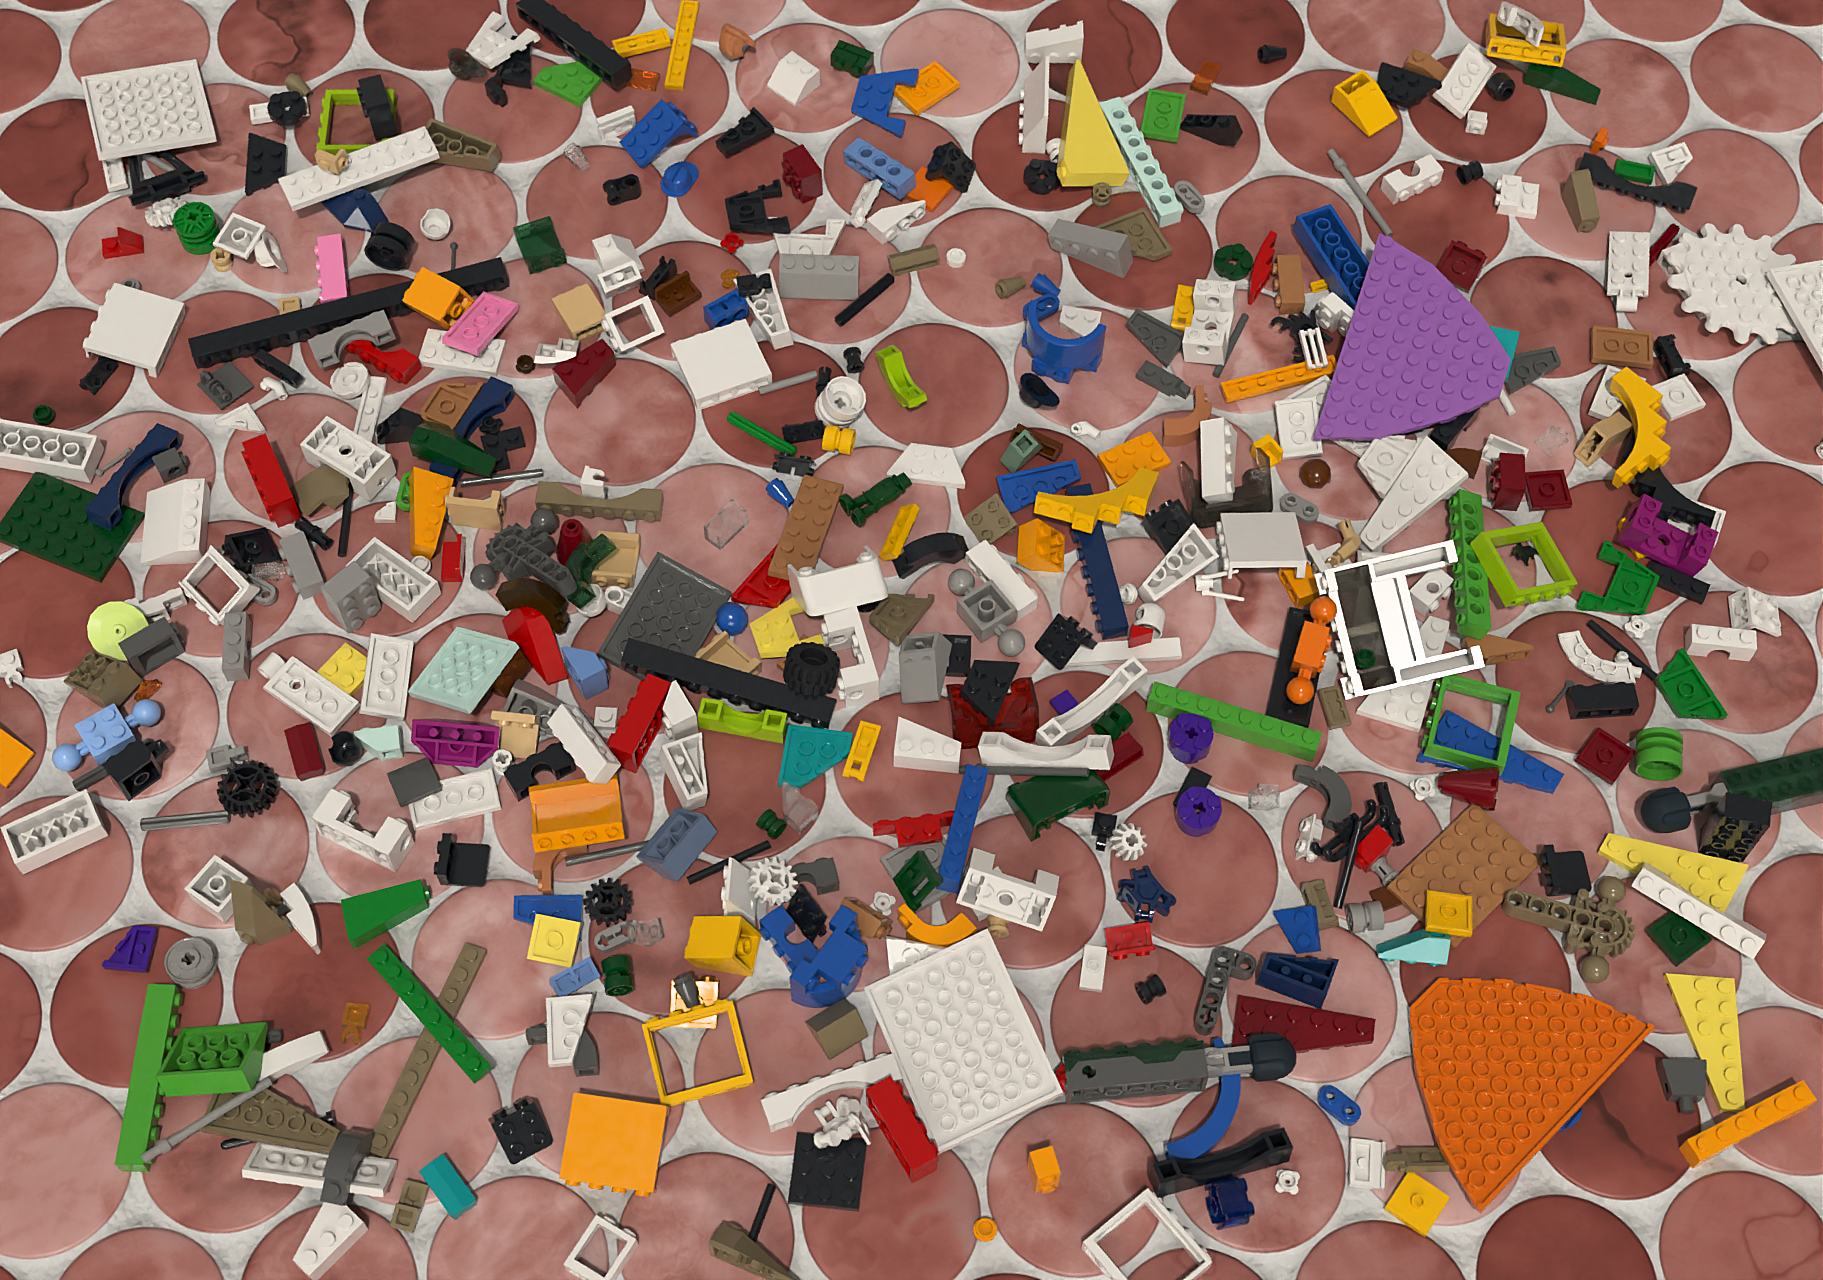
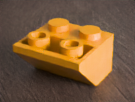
M1038 518L1020 525L1017 563L1031 571L1063 572L1065 535Z

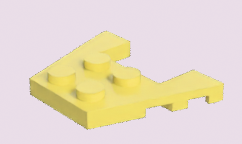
M793 597L750 623L761 659L786 657L789 648L794 647L797 643L801 644V642H815L825 646L821 634L799 641L791 616L804 612V610Z

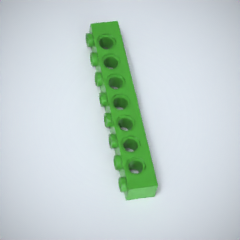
M1459 489L1448 501V507L1450 508L1449 523L1451 524L1450 540L1454 542L1458 561L1452 567V572L1454 573L1453 589L1455 590L1454 606L1456 607L1457 615L1455 622L1458 634L1481 640L1491 630L1488 576L1470 543L1481 532H1484L1482 496Z

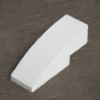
M293 883L280 893L284 903L291 910L286 914V917L318 955L321 952L318 925L304 895L297 885Z
M318 1031L300 1037L264 1053L260 1076L257 1082L266 1077H269L271 1082L285 1074L292 1075L330 1052L322 1032Z

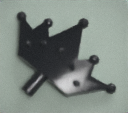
M1521 542L1517 543L1518 546H1515L1513 555H1517L1519 560L1522 558L1526 566L1529 565V557L1533 560L1534 555L1539 554L1536 549L1531 546H1523Z

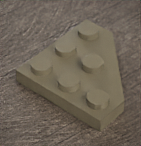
M1145 207L1095 226L1096 228L1128 235L1131 253L1134 256L1156 261L1172 255L1170 245Z

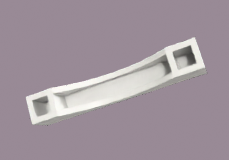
M1134 656L1118 667L1105 683L1086 700L1068 712L1053 717L1037 729L1035 742L1039 746L1048 747L1067 744L1093 724L1099 716L1104 715V712L1113 703H1120L1146 683L1148 670Z
M983 732L978 744L981 762L986 763L987 766L1073 767L1110 770L1114 758L1111 735H1088L1072 744L1048 747L1025 743L1004 732Z
M1647 862L1644 863L1631 885L1751 959H1754L1766 941L1767 934L1705 903L1673 881L1668 875Z
M887 1053L876 1056L872 1061L857 1062L852 1068L846 1070L837 1069L827 1077L812 1078L807 1084L801 1086L799 1084L792 1085L782 1093L773 1092L767 1094L761 1100V1106L770 1132L772 1133L793 1125L808 1105L830 1092L851 1088L867 1089L891 1076L894 1082L898 1081L903 1086V1077L894 1054L887 1055Z

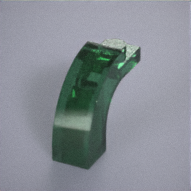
M603 533L589 544L582 541L571 553L565 565L577 583L576 591L565 596L569 602L579 609L596 597L590 583L593 570L599 562L617 548L615 543Z

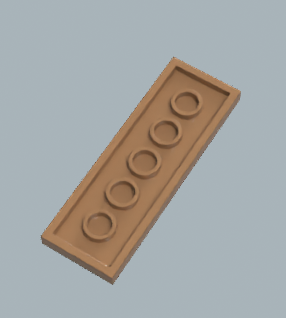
M804 474L769 566V576L789 581L787 569L789 564L797 571L802 567L815 568L839 503V496L843 492L844 484Z

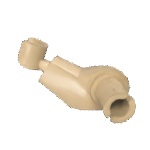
M1345 519L1346 522L1342 520L1337 524L1344 540L1342 545L1333 553L1334 556H1330L1325 561V564L1330 563L1332 568H1337L1340 563L1353 556L1362 544L1361 537L1355 534L1350 519Z

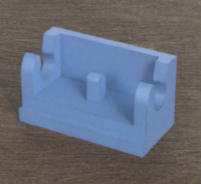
M588 957L551 977L549 984L554 989L557 997H563L601 976L591 958Z

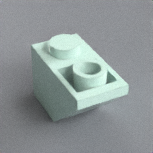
M387 724L379 728H362L359 731H354V736L361 742V747L381 761L403 758L402 736L398 725Z

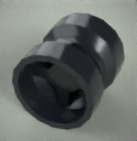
M1474 160L1469 162L1468 165L1457 167L1456 174L1459 181L1465 185L1473 179L1478 180L1482 178L1483 168L1479 161Z
M1156 974L1150 976L1146 982L1141 981L1135 984L1137 995L1145 1005L1151 1003L1155 996L1161 997L1166 994V988Z

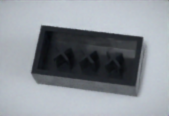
M1726 792L1700 829L1698 853L1725 858L1734 862H1743L1770 827L1772 802Z

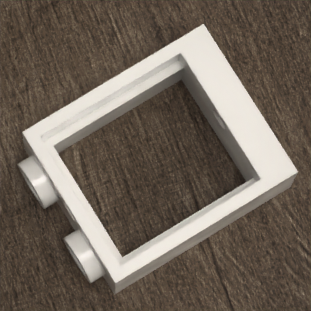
M648 295L602 316V327L605 332H609L611 339H609L613 350H617L618 353L664 333ZM639 305L652 333L624 345L611 317Z
M596 1215L565 1261L564 1267L566 1271L581 1280H616L638 1247L637 1239H635L636 1235L626 1228L623 1231L615 1226L616 1223L609 1217L604 1216L601 1218ZM599 1227L627 1243L605 1277L577 1261Z

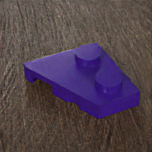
M133 925L126 934L125 939L120 941L115 947L116 951L109 960L105 959L102 967L108 970L148 973L158 929L156 927Z

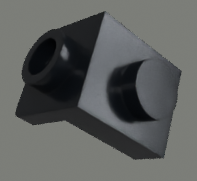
M497 73L484 84L489 99L494 104L497 103L503 108L508 104L506 91L502 89L501 75Z

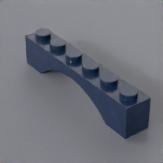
M491 376L482 385L481 392L477 398L472 400L468 412L462 415L458 427L453 430L469 440L474 431L483 424L485 417H493L506 411L515 397L513 386ZM431 462L429 467L430 472L453 478L452 487H456L464 474V470L436 462Z
M159 423L148 431L143 441L124 460L123 465L118 471L113 473L111 479L100 489L93 501L88 503L85 510L90 523L109 531L116 526L123 517L122 506L127 489L142 472L155 465L152 459L153 456L174 447L176 450L180 448L182 443L178 431Z

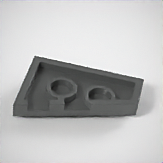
M1555 346L1515 354L1508 383L1504 382L1509 395L1560 367L1561 361Z

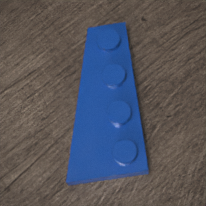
M1076 459L996 476L1001 500L1010 514L1034 504L1038 491L1054 494L1079 482L1081 479Z

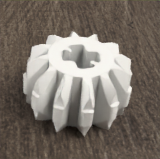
M1130 823L1127 826L1126 824H1121L1118 829H1113V836L1109 838V841L1113 843L1110 850H1116L1115 857L1122 856V861L1129 859L1133 861L1138 856L1144 854L1142 848H1145L1148 844L1142 840L1146 838V835L1140 834L1141 827L1134 828V823Z

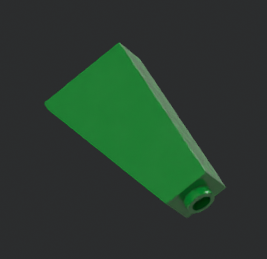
M419 879L342 899L341 905L348 940L352 948L355 949L429 908L427 901L431 899L429 887L424 886L422 880Z

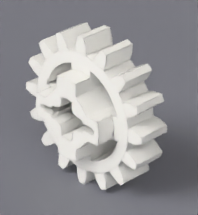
M166 198L160 202H155L153 207H148V210L145 211L147 223L150 226L155 225V227L172 225L175 212L185 205L186 202L183 199L178 200V198Z
M776 857L771 862L768 858H765L762 863L758 861L754 866L755 868H752L750 871L752 876L749 877L748 882L752 883L749 890L756 891L754 898L756 899L760 896L762 898L761 904L769 901L770 907L775 902L778 906H781L784 901L788 902L792 898L791 896L795 894V887L798 882L793 879L797 874L790 873L792 866L785 867V860L777 863Z

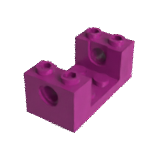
M1643 494L1629 508L1617 541L1671 569L1694 577L1707 565L1719 532L1699 523L1687 533L1656 517L1663 503ZM1658 538H1662L1666 545L1660 544Z

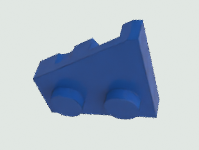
M1316 906L1273 911L1274 916L1297 954L1321 951Z

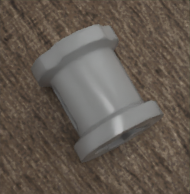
M1385 856L1379 858L1370 867V870L1372 872L1375 871L1383 880L1382 884L1384 886L1390 884L1400 874L1398 871H1394L1387 863Z

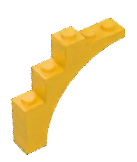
M1627 366L1612 377L1609 389L1627 409L1635 432L1633 451L1625 463L1614 473L1612 484L1617 488H1620L1623 484H1629L1639 472L1643 473L1648 467L1654 471L1659 466L1663 467L1670 459L1669 454L1671 451V447L1661 440L1666 433L1667 421L1657 414L1662 407L1663 395Z
M1139 467L1136 474L1125 484L1104 493L1087 496L1053 495L1038 491L1034 513L1070 522L1073 529L1092 534L1098 520L1118 525L1124 511L1145 516L1157 488L1159 472Z

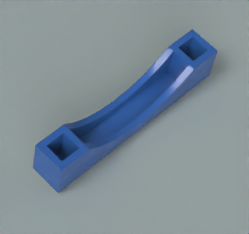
M970 764L966 766L939 869V874L943 877V883L936 887V889L958 894L976 817L986 785L987 768Z

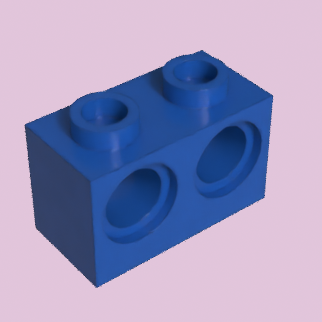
M738 289L703 307L704 320L711 330L731 324L734 321H740L749 316L748 302L744 297H739Z

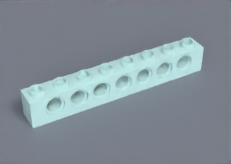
M1121 97L1099 103L1130 175L1158 227L1162 228L1180 222L1183 206L1181 202L1177 201L1175 191L1172 187L1170 188L1165 173L1161 172L1157 159H1154L1150 146L1146 145L1143 133L1138 130L1134 117L1130 116L1127 104L1123 103Z

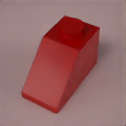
M1379 824L1358 846L1354 864L1365 873L1370 871L1372 864L1379 858L1387 857L1393 844V839Z

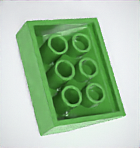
M267 1022L182 1028L156 1075L165 1096L252 1091L260 1076L268 1028Z

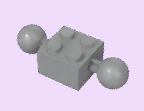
M963 568L954 570L948 578V585L953 593L965 595L957 600V614L981 643L997 634L999 637L998 646L1003 654L1007 656L1019 655L1024 650L1025 638L1020 631L1007 628L1016 622L1017 609L992 579L975 589V578L969 570Z

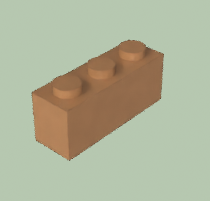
M1277 255L1275 263H1272L1271 266L1272 275H1275L1273 290L1277 291L1275 307H1278L1279 315L1299 314L1300 311H1304L1306 303L1300 255Z

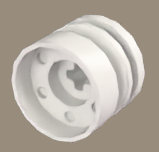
M839 376L833 378L816 399L814 406L818 420H823L824 426L831 424L839 426L840 430L847 428L864 408L866 396L862 386L856 380L849 377Z

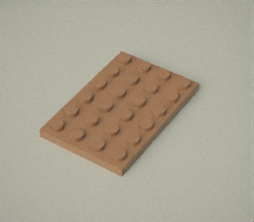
M1472 804L1386 888L1424 925L1427 890L1472 896L1473 932L1504 901L1510 890L1516 889L1539 867L1538 858L1480 807ZM1449 934L1451 939L1450 948L1454 951L1467 937Z

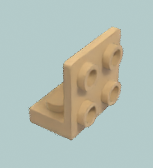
M492 711L491 719L496 720L495 726L500 727L498 750L504 749L509 751L512 757L525 759L532 754H536L540 716Z

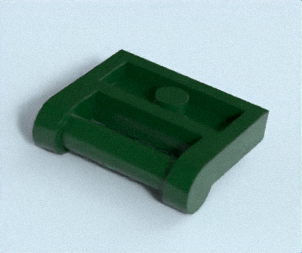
M917 851L896 874L893 881L907 906L911 910L917 911L922 906L921 902L930 892L943 883V877L935 871L925 852ZM927 877V879H928L929 881H928V882L926 883V885L917 893V895L914 896V894H913L914 890H915V889L923 882V880Z

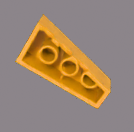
M414 466L409 475L410 555L424 556L431 560L436 550L447 507L445 506V496L450 492L454 479Z

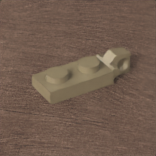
M1439 1147L1400 1148L1399 1151L1393 1154H1386L1382 1162L1385 1171L1395 1172L1399 1170L1402 1173L1447 1172L1450 1169Z

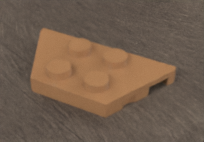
M449 382L438 383L418 413L421 415V420L424 423L430 421L445 425L452 430L457 428L462 415L468 412L472 400L477 398L484 383L477 382V385H465V382L453 384Z

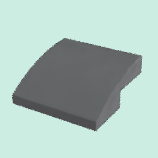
M427 757L386 773L400 807L442 791Z

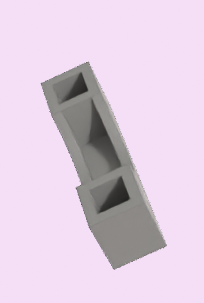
M384 310L373 312L364 318L353 320L344 326L336 327L324 334L316 335L309 339L308 343L320 369L340 362L342 350L353 341L368 340L376 346H380L395 340L396 337Z

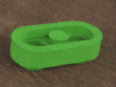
M411 472L403 475L396 496V505L403 511H410V486L407 483H409ZM403 500H407L409 504L404 503Z

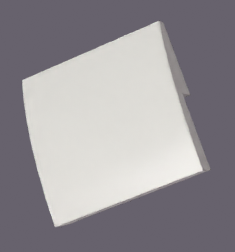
M559 338L557 345L539 343L534 363H557L575 357L579 340Z

